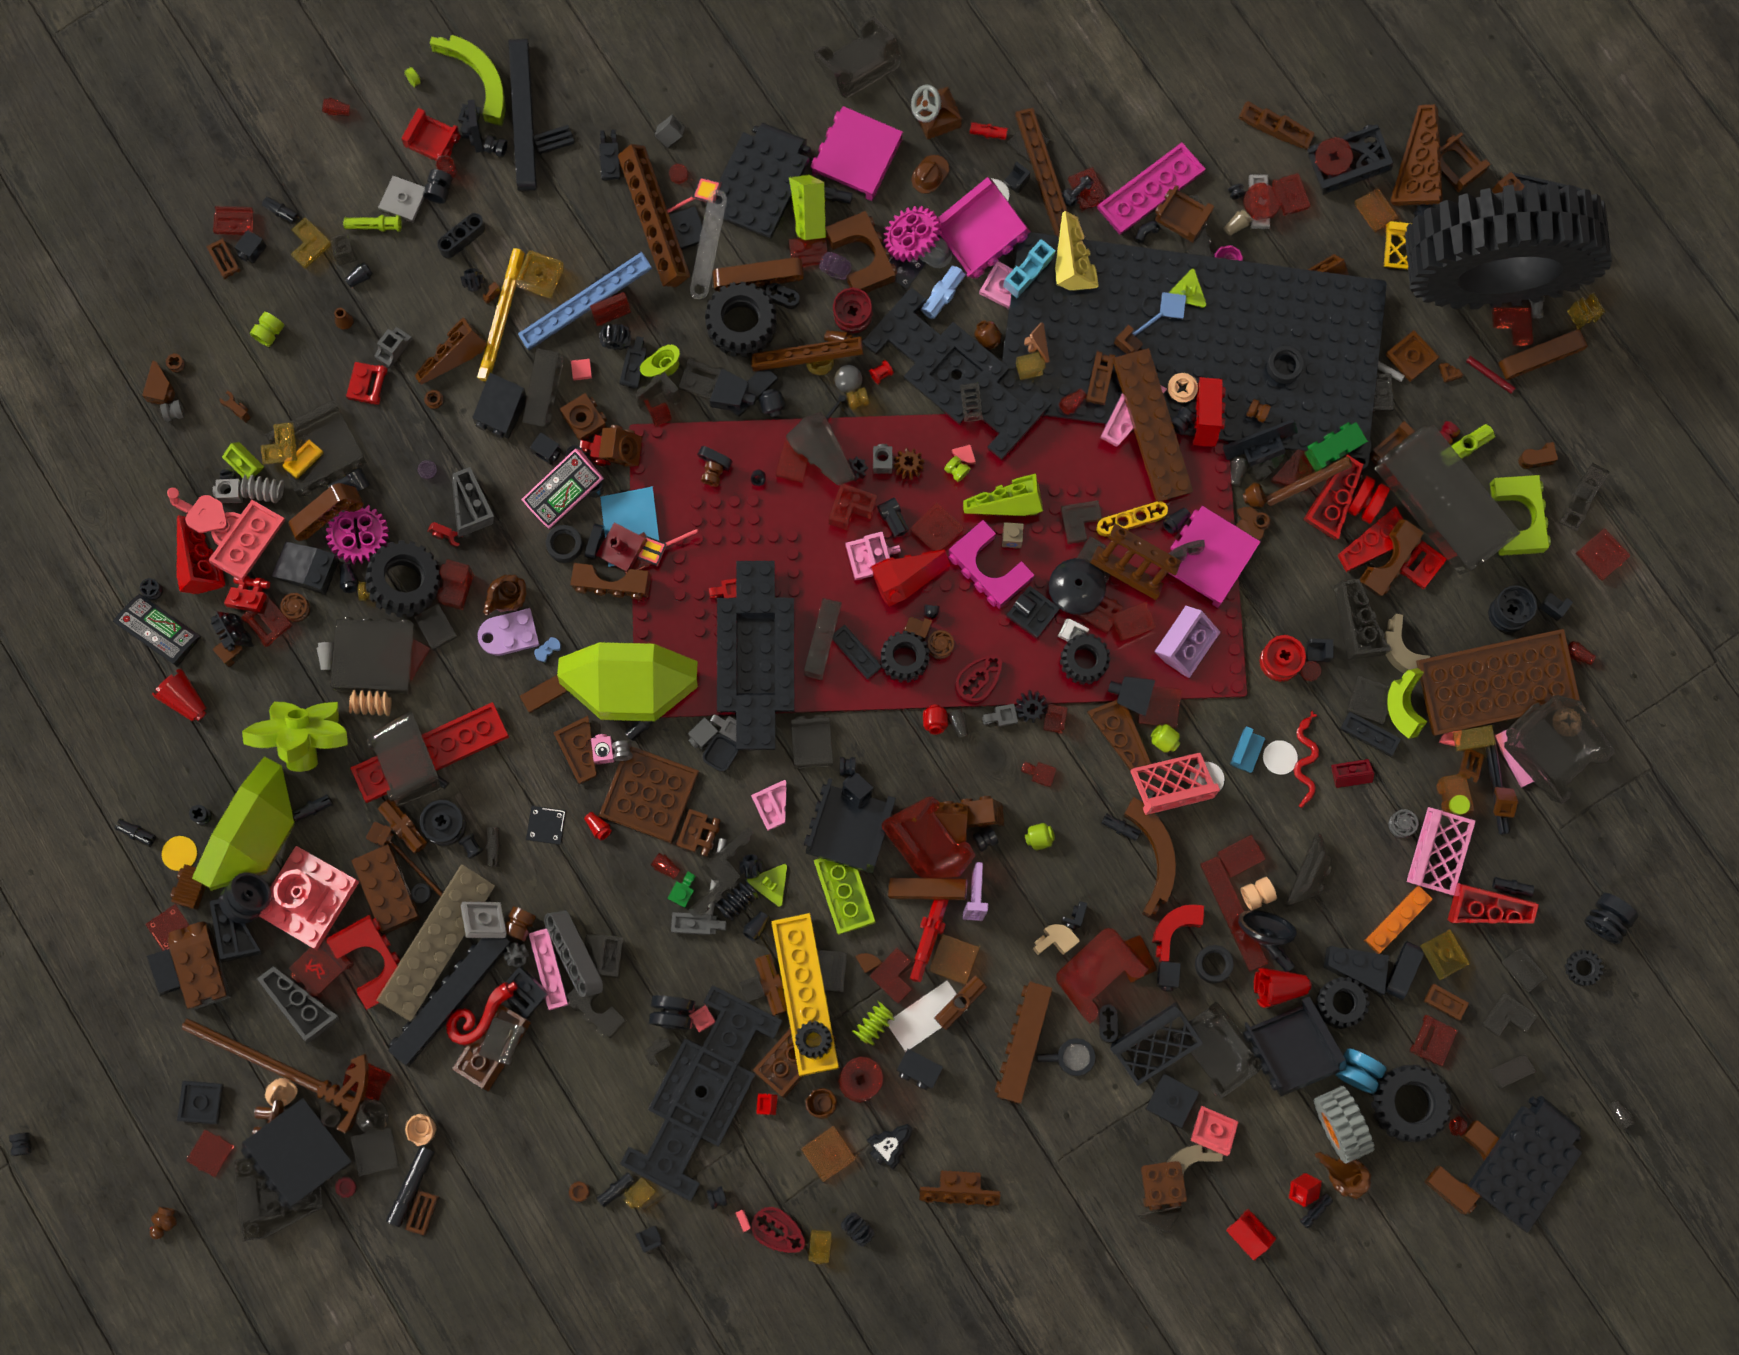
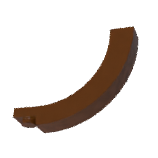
M1133 797L1123 817L1134 823L1145 834L1153 848L1157 863L1156 884L1142 912L1144 916L1149 918L1151 914L1155 915L1160 907L1158 901L1165 904L1171 894L1175 879V853L1170 836L1161 820L1155 813L1145 815L1143 810L1144 803Z

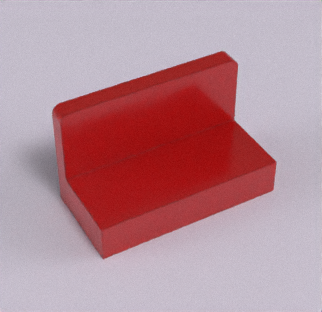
M1249 1209L1243 1212L1239 1219L1226 1230L1253 1260L1267 1251L1276 1240Z

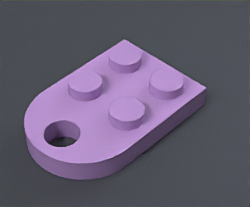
M530 608L489 618L480 626L478 631V641L482 649L488 654L495 656L540 646ZM486 634L493 635V641L484 643L483 637Z

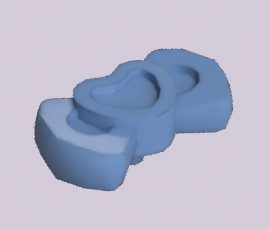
M550 637L544 645L540 646L539 649H535L534 655L536 659L540 662H546L547 657L552 655L553 651L561 650L560 641Z

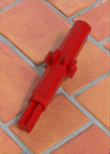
M934 899L928 918L924 916L920 927L924 928L910 976V979L914 982L921 983L937 935L942 934L946 924L941 922L948 900Z

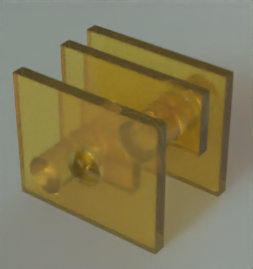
M1593 292L1587 300L1583 297L1580 301H1575L1568 310V313L1578 330H1581L1587 322L1591 323L1593 320L1596 323L1605 311Z

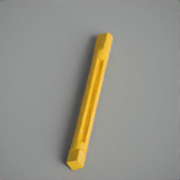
M514 248L512 250L487 346L477 376L481 381H487L489 374L492 373L525 256L521 249Z

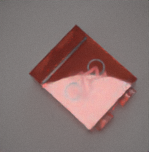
M328 936L325 937L318 950L312 947L309 948L289 967L293 972L291 974L293 979L298 983L302 982L306 986L304 990L312 997L315 995L320 998L322 996L321 992L345 969L350 970L355 965L346 955L338 959L335 957L327 943Z

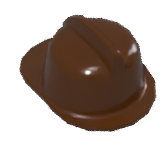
M930 155L924 158L912 174L913 187L921 193L935 191L949 172L947 161L939 155Z

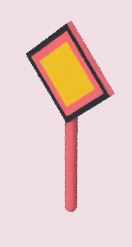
M700 177L693 196L668 209V213L694 199L714 204L722 182Z

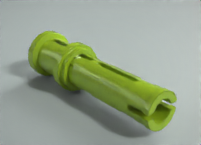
M381 215L379 218L344 217V229H379L382 232L386 230H397V232H400L402 228L400 215H396V217Z

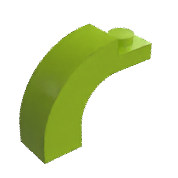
M1419 668L1407 670L1403 674L1402 679L1394 680L1388 693L1390 717L1396 728L1409 739L1418 737L1427 723L1425 719L1414 711L1411 704L1412 690L1424 673Z

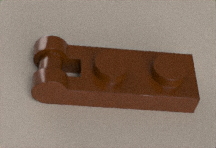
M1097 351L1086 398L1087 402L1100 405L1105 404L1114 364L1112 359L1115 358V355L1110 354L1108 356ZM1100 362L1107 363V366L1100 365Z

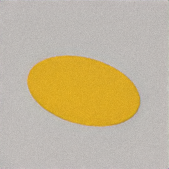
M184 836L171 838L162 849L164 864L175 871L184 868L185 864L191 866L197 856V848L194 842Z

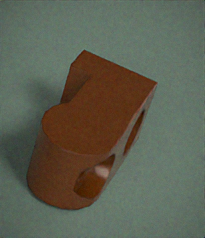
M1554 442L1546 443L1540 450H1525L1519 456V465L1524 469L1554 465L1558 460Z

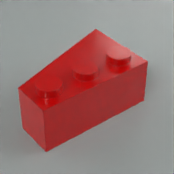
M1204 377L1199 379L1195 410L1197 411V418L1194 424L1196 434L1193 439V445L1216 447L1220 430H1224L1225 418H1222V414L1225 412V402H1222V398L1225 397V387H1222V379Z

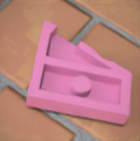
M785 780L751 795L767 831L785 823Z

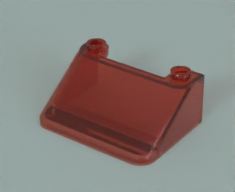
M933 796L926 797L885 819L882 823V828L919 877L927 879L958 877L964 872L976 854L967 842L963 841L956 844L934 814L939 808V802Z
M1106 928L1058 971L1056 980L1082 1016L1091 1024L1097 1018L1099 1012L1098 1007L1092 1000L1124 970L1132 977H1141L1150 967L1116 930Z

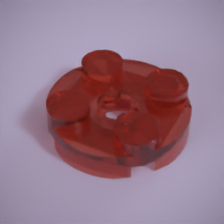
M1335 137L1325 140L1316 150L1315 163L1327 175H1340L1351 165L1353 159L1351 147L1348 142L1341 138ZM1337 152V157L1339 159L1331 161V157L1329 156V154Z
M1256 183L1248 189L1244 196V208L1254 220L1269 219L1278 212L1281 204V195L1274 186L1271 187L1267 183ZM1259 198L1267 200L1265 205L1259 203Z

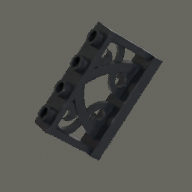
M1378 124L1367 125L1363 130L1351 131L1344 137H1335L1322 145L1315 144L1308 149V157L1322 195L1393 170V161ZM1374 137L1377 140V144L1370 150L1368 148L1371 146V141L1370 143H1365L1364 140ZM1379 148L1384 157L1382 160L1374 154ZM1345 149L1363 154L1358 159L1355 170H1351L1347 165L1337 164ZM1327 154L1328 158H1322V160L1326 163H1330V165H1321L1320 163H1318V156ZM1365 158H1368L1365 160V162H1368L1369 164L1366 166H1362L1361 162ZM1337 168L1344 169V170H1345V173L1339 175L1338 172H1339L1340 170H1335V169H1337ZM1320 170H1329L1327 180L1323 179Z

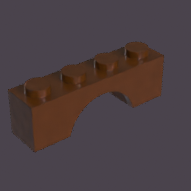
M1398 520L1389 534L1393 543L1391 559L1382 567H1367L1358 583L1375 595L1383 596V594H1386L1391 587L1390 583L1400 574L1402 565L1410 559L1414 547L1420 544L1421 536L1424 532L1407 520Z
M574 563L570 585L577 593L586 594L587 591H590L600 596H605V593H608L618 598H623L626 595L631 596L633 599L642 600L643 597H649L652 575L649 571L629 569L622 579L607 582L599 578L597 570L593 565Z

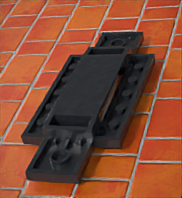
M736 561V598H717V712H736V750H775V712H795L794 598H775V561Z

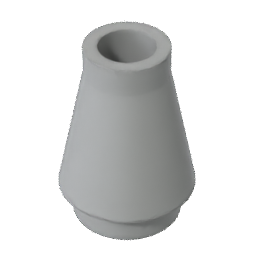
M318 643L316 649L321 670H332L336 649L334 643Z

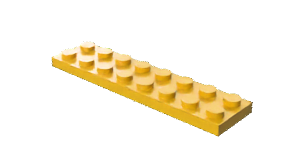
M808 913L771 921L799 1076L838 1069V1059L811 915ZM808 1021L823 1023L831 1033L832 1047L828 1050L827 1055L824 1054L822 1058L809 1059L803 1056L796 1046L795 1035L798 1033L797 1030L802 1027V1024H807ZM818 1033L809 1034L806 1038L807 1045L809 1047L819 1046L821 1036Z

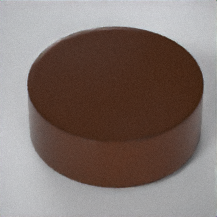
M575 1182L569 1188V1196L575 1202L585 1201L590 1193L588 1185L584 1182Z

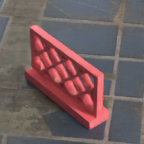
M1201 753L1133 768L1130 771L1145 805L1143 807L1145 815L1213 799L1220 791L1218 784L1213 783ZM1197 759L1200 766L1199 769L1188 765L1189 762ZM1174 764L1184 768L1181 774L1171 769ZM1157 768L1167 772L1164 778L1154 773ZM1186 769L1196 774L1194 780L1184 776ZM1143 772L1149 775L1148 781L1140 779L1138 773ZM1169 773L1179 778L1177 784L1167 780ZM1198 775L1206 780V785L1196 782ZM1152 777L1162 782L1160 788L1149 784ZM1183 780L1191 784L1190 788L1184 789L1180 787V781ZM1166 784L1174 788L1173 792L1168 794L1163 791V785ZM1149 788L1156 792V796L1148 799L1145 792L1146 789Z

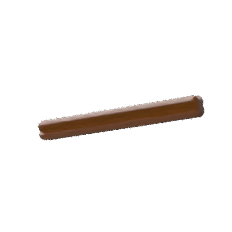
M1345 457L1267 495L1265 497L1266 502L1269 506H1272L1352 467V461L1349 457Z

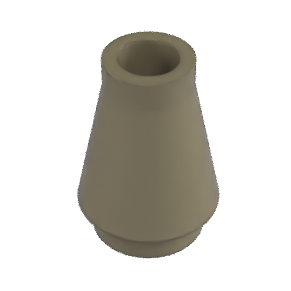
M1237 211L1224 227V230L1231 236L1249 226L1252 220L1246 211Z

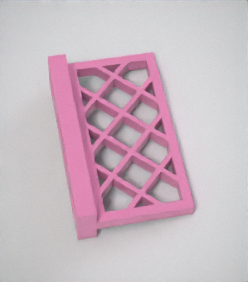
M1428 807L1407 882L1454 895L1475 821ZM1442 815L1447 816L1451 822V825L1444 829L1440 824ZM1463 821L1469 823L1467 831L1461 834L1456 825ZM1453 827L1458 836L1449 841L1445 831ZM1442 834L1446 843L1437 847L1435 838ZM1460 839L1462 848L1455 853L1451 844ZM1448 846L1452 855L1443 859L1440 850ZM1437 853L1440 862L1432 866L1429 861L1430 856ZM1454 858L1457 865L1455 869L1450 871L1446 862ZM1443 865L1447 873L1438 878L1434 869ZM1431 871L1435 880L1429 884L1423 883L1425 874ZM1448 876L1452 882L1449 890L1444 889L1440 882Z

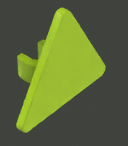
M1191 269L1169 293L1186 295L1185 304L1204 308L1206 302L1194 269Z
M783 864L763 872L756 878L747 879V882L780 907L783 901L787 865Z

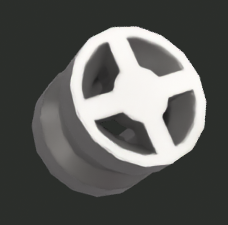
M630 741L612 743V749L615 751L613 760L626 761L633 758V754L630 752Z

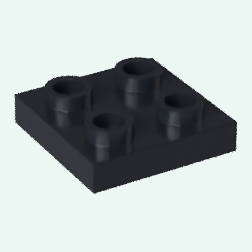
M1028 586L1006 617L1037 639L1060 608L1031 586Z

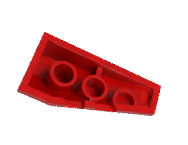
M179 515L177 517V580L179 591L200 594L224 587L225 581L222 569L209 562L214 552L212 548H208L204 533H199L190 528L186 523V516Z
M942 549L924 552L917 556L905 555L904 558L894 559V557L887 558L870 566L881 597L890 607L907 599L950 567L946 551Z

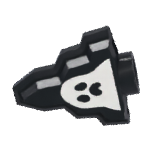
M906 1124L898 1126L892 1132L884 1131L880 1135L873 1134L867 1139V1142L873 1149L870 1152L871 1156L880 1165L885 1162L894 1170L900 1163L899 1157L904 1152L903 1145L911 1136L913 1130L911 1126Z

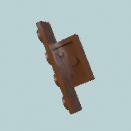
M941 1170L940 1188L920 1187L919 1200L928 1203L945 1202L947 1204L965 1203L966 1205L983 1204L994 1206L999 1205L1000 1191L981 1190V1173Z

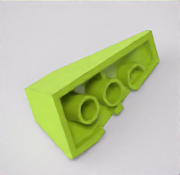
M1036 474L1012 480L1013 484L1006 487L1000 485L989 494L983 492L964 500V513L1026 516L1042 512V499Z

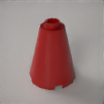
M180 668L176 670L178 674L175 676L171 674L155 689L157 692L152 693V695L193 722L195 719L200 721L206 715L204 711L207 708L184 671Z
M1259 968L1260 972H1256L1254 976V992L1258 993L1260 998L1256 1000L1260 1007L1263 1008L1307 995L1311 990L1310 979L1302 974Z

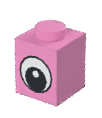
M600 734L596 735V738H592L595 765L615 762L613 760L614 752L611 736Z

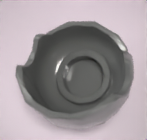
M853 365L841 366L836 371L834 377L836 387L841 392H856L862 385L860 370Z

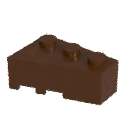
M991 796L979 797L980 800L972 801L971 798L961 800L962 804L968 805L967 829L978 826L986 828V825L998 824V827L1005 826L1002 803L991 798ZM945 801L942 803L953 804L954 801Z

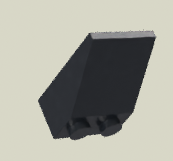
M285 542L272 577L326 595L340 560L335 554L318 548Z

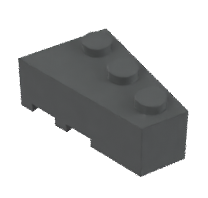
M468 467L453 473L452 485L459 538L492 525L494 515L471 468Z

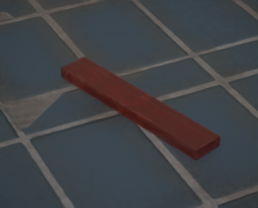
M1219 856L1201 863L1200 866L1249 972L1268 964L1259 943L1250 938L1238 923L1239 916L1244 910Z

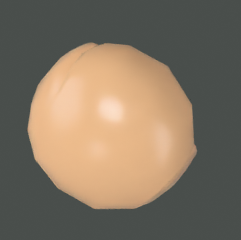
M279 1078L269 1084L265 1092V1098L272 1107L274 1100H283L285 1107L294 1100L298 1089L289 1079Z
M425 1114L412 1116L407 1121L405 1128L408 1140L415 1143L416 1146L429 1143L434 1138L436 1132V1124L433 1119Z

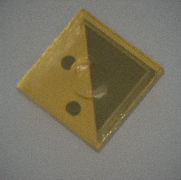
M1451 930L1420 945L1439 980L1470 964Z

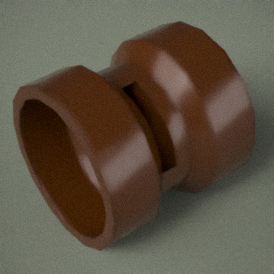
M1253 399L1246 416L1250 418L1255 417L1259 422L1264 423L1271 406L1263 405L1258 400Z
M706 462L704 467L706 471L702 475L701 482L710 486H719V477L723 473L724 467L718 463Z

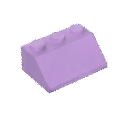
M1185 606L1155 652L1166 664L1190 678L1220 634V631L1203 611Z

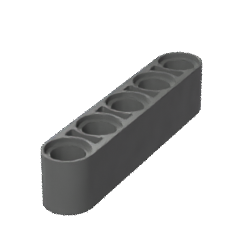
M567 911L547 913L544 917L545 927L577 993L581 997L600 994L603 990L602 980Z

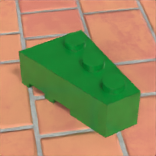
M1348 422L1340 427V432L1336 434L1331 432L1323 437L1325 440L1321 443L1316 441L1307 446L1309 450L1305 452V455L1315 472L1368 442L1357 422L1352 425Z

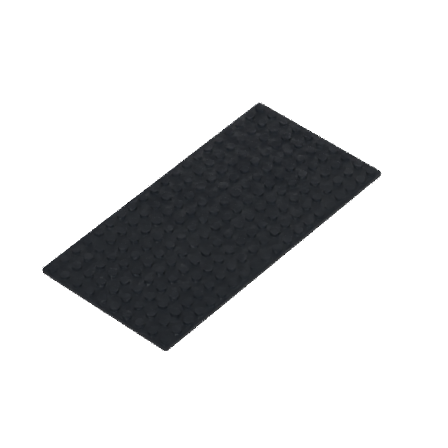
M1030 232L1026 240L1018 243L1015 267H1019L1025 261L1030 250L1040 239L1055 250L1054 258L1018 298L1011 294L1002 363L1009 368V371L999 381V384L1024 405L1036 392H1039L1052 404L1043 416L1107 424L1122 395V389L1113 364L1105 404L1100 405L1086 401L1097 351L1108 356L1112 354L1115 357L1126 355L1114 342L1116 337L1128 325L1134 329V333L1152 319L1142 311L1143 299L1149 296L1144 302L1146 312L1152 315L1159 314L1161 300L1156 296L1162 297V292L1169 293L1191 269H1194L1206 306L1203 308L1185 304L1183 319L1161 316L1135 336L1143 343L1138 351L1149 348L1160 385L1167 388L1163 395L1170 418L1176 417L1182 407L1191 411L1197 418V411H1195L1196 396L1193 400L1186 403L1171 399L1168 392V383L1174 375L1179 373L1189 374L1196 380L1197 385L1200 377L1222 379V387H1225V397L1222 398V402H1225V412L1222 414V418H1225L1224 430H1220L1218 440L1235 442L1294 419L1298 433L1282 439V444L1285 449L1306 452L1309 450L1307 446L1316 441L1321 443L1325 440L1324 436L1331 432L1335 434L1340 432V427L1350 422L1352 425L1357 422L1368 442L1349 452L1348 455L1357 459H1366L1368 457L1387 287L1386 281L1083 239L1086 249H1089L1091 254L1088 256L1090 264L1095 265L1099 287L1068 290L1057 285L1055 266L1059 236ZM1040 323L1044 324L1049 355V362L1047 363L1038 349L1034 352H1029V345H1024L1025 338L1030 337V334ZM1280 346L1296 348L1304 359L1303 371L1291 383L1283 384L1276 382L1267 372L1268 358ZM1282 354L1275 359L1274 365L1279 373L1290 375L1295 371L1296 362L1291 356ZM1100 362V365L1107 366V363ZM1350 362L1354 363V366L1358 374L1364 372L1362 374L1363 380L1359 382L1357 381L1355 377V371L1351 368L1349 364ZM1188 383L1183 386L1178 384L1179 389L1177 393L1181 391L1187 392L1185 389ZM1253 399L1258 400L1263 405L1271 406L1264 423L1259 422L1255 417L1250 418L1246 416ZM1195 421L1193 424H1189L1188 430L1181 435L1195 436Z

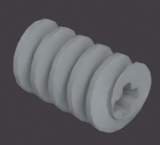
M245 474L242 479L241 495L243 498L249 496L250 499L257 498L259 501L264 499L266 502L272 501L277 503L283 496V480L277 485L276 479H273L270 484L267 477L264 482H262L261 476H258L255 481L254 475H251L248 480Z

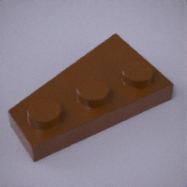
M589 716L554 732L579 785L596 777Z

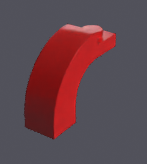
M1203 905L1178 907L1169 912L1159 922L1152 942L1160 943V946L1156 947V957H1159V962H1169L1170 940L1177 928L1183 926L1201 927L1203 925Z

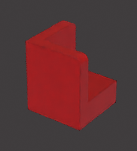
M1307 1173L1302 1174L1291 1181L1289 1199L1304 1207L1308 1206L1319 1198L1322 1181Z

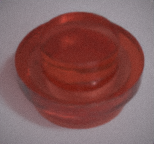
M1457 1116L1451 1120L1449 1124L1451 1134L1462 1136L1465 1133L1467 1122L1463 1117Z

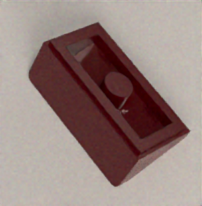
M1369 759L1331 765L1336 788L1372 783L1374 780V771Z

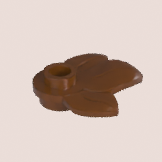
M1252 507L1239 508L1237 513L1242 520L1236 524V527L1255 539L1260 540L1263 537L1264 530L1270 525L1269 516L1263 512H1257ZM1257 520H1262L1264 524L1259 525Z

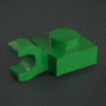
M687 872L682 884L676 881L667 899L686 908L694 893L690 886L696 876Z

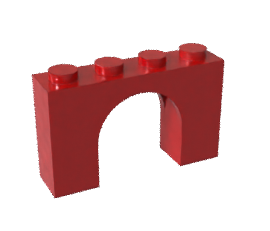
M370 915L327 938V943L337 959L359 947L374 948L382 955L385 965L381 974L357 988V994L366 1010L379 1003L376 1001L397 968L398 963H400L397 953H392L388 947L391 943L387 936L381 935L379 931L381 926L376 918L372 919Z

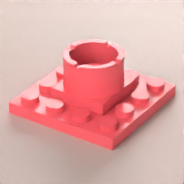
M296 846L271 885L272 898L270 904L262 911L259 917L318 950L359 881Z

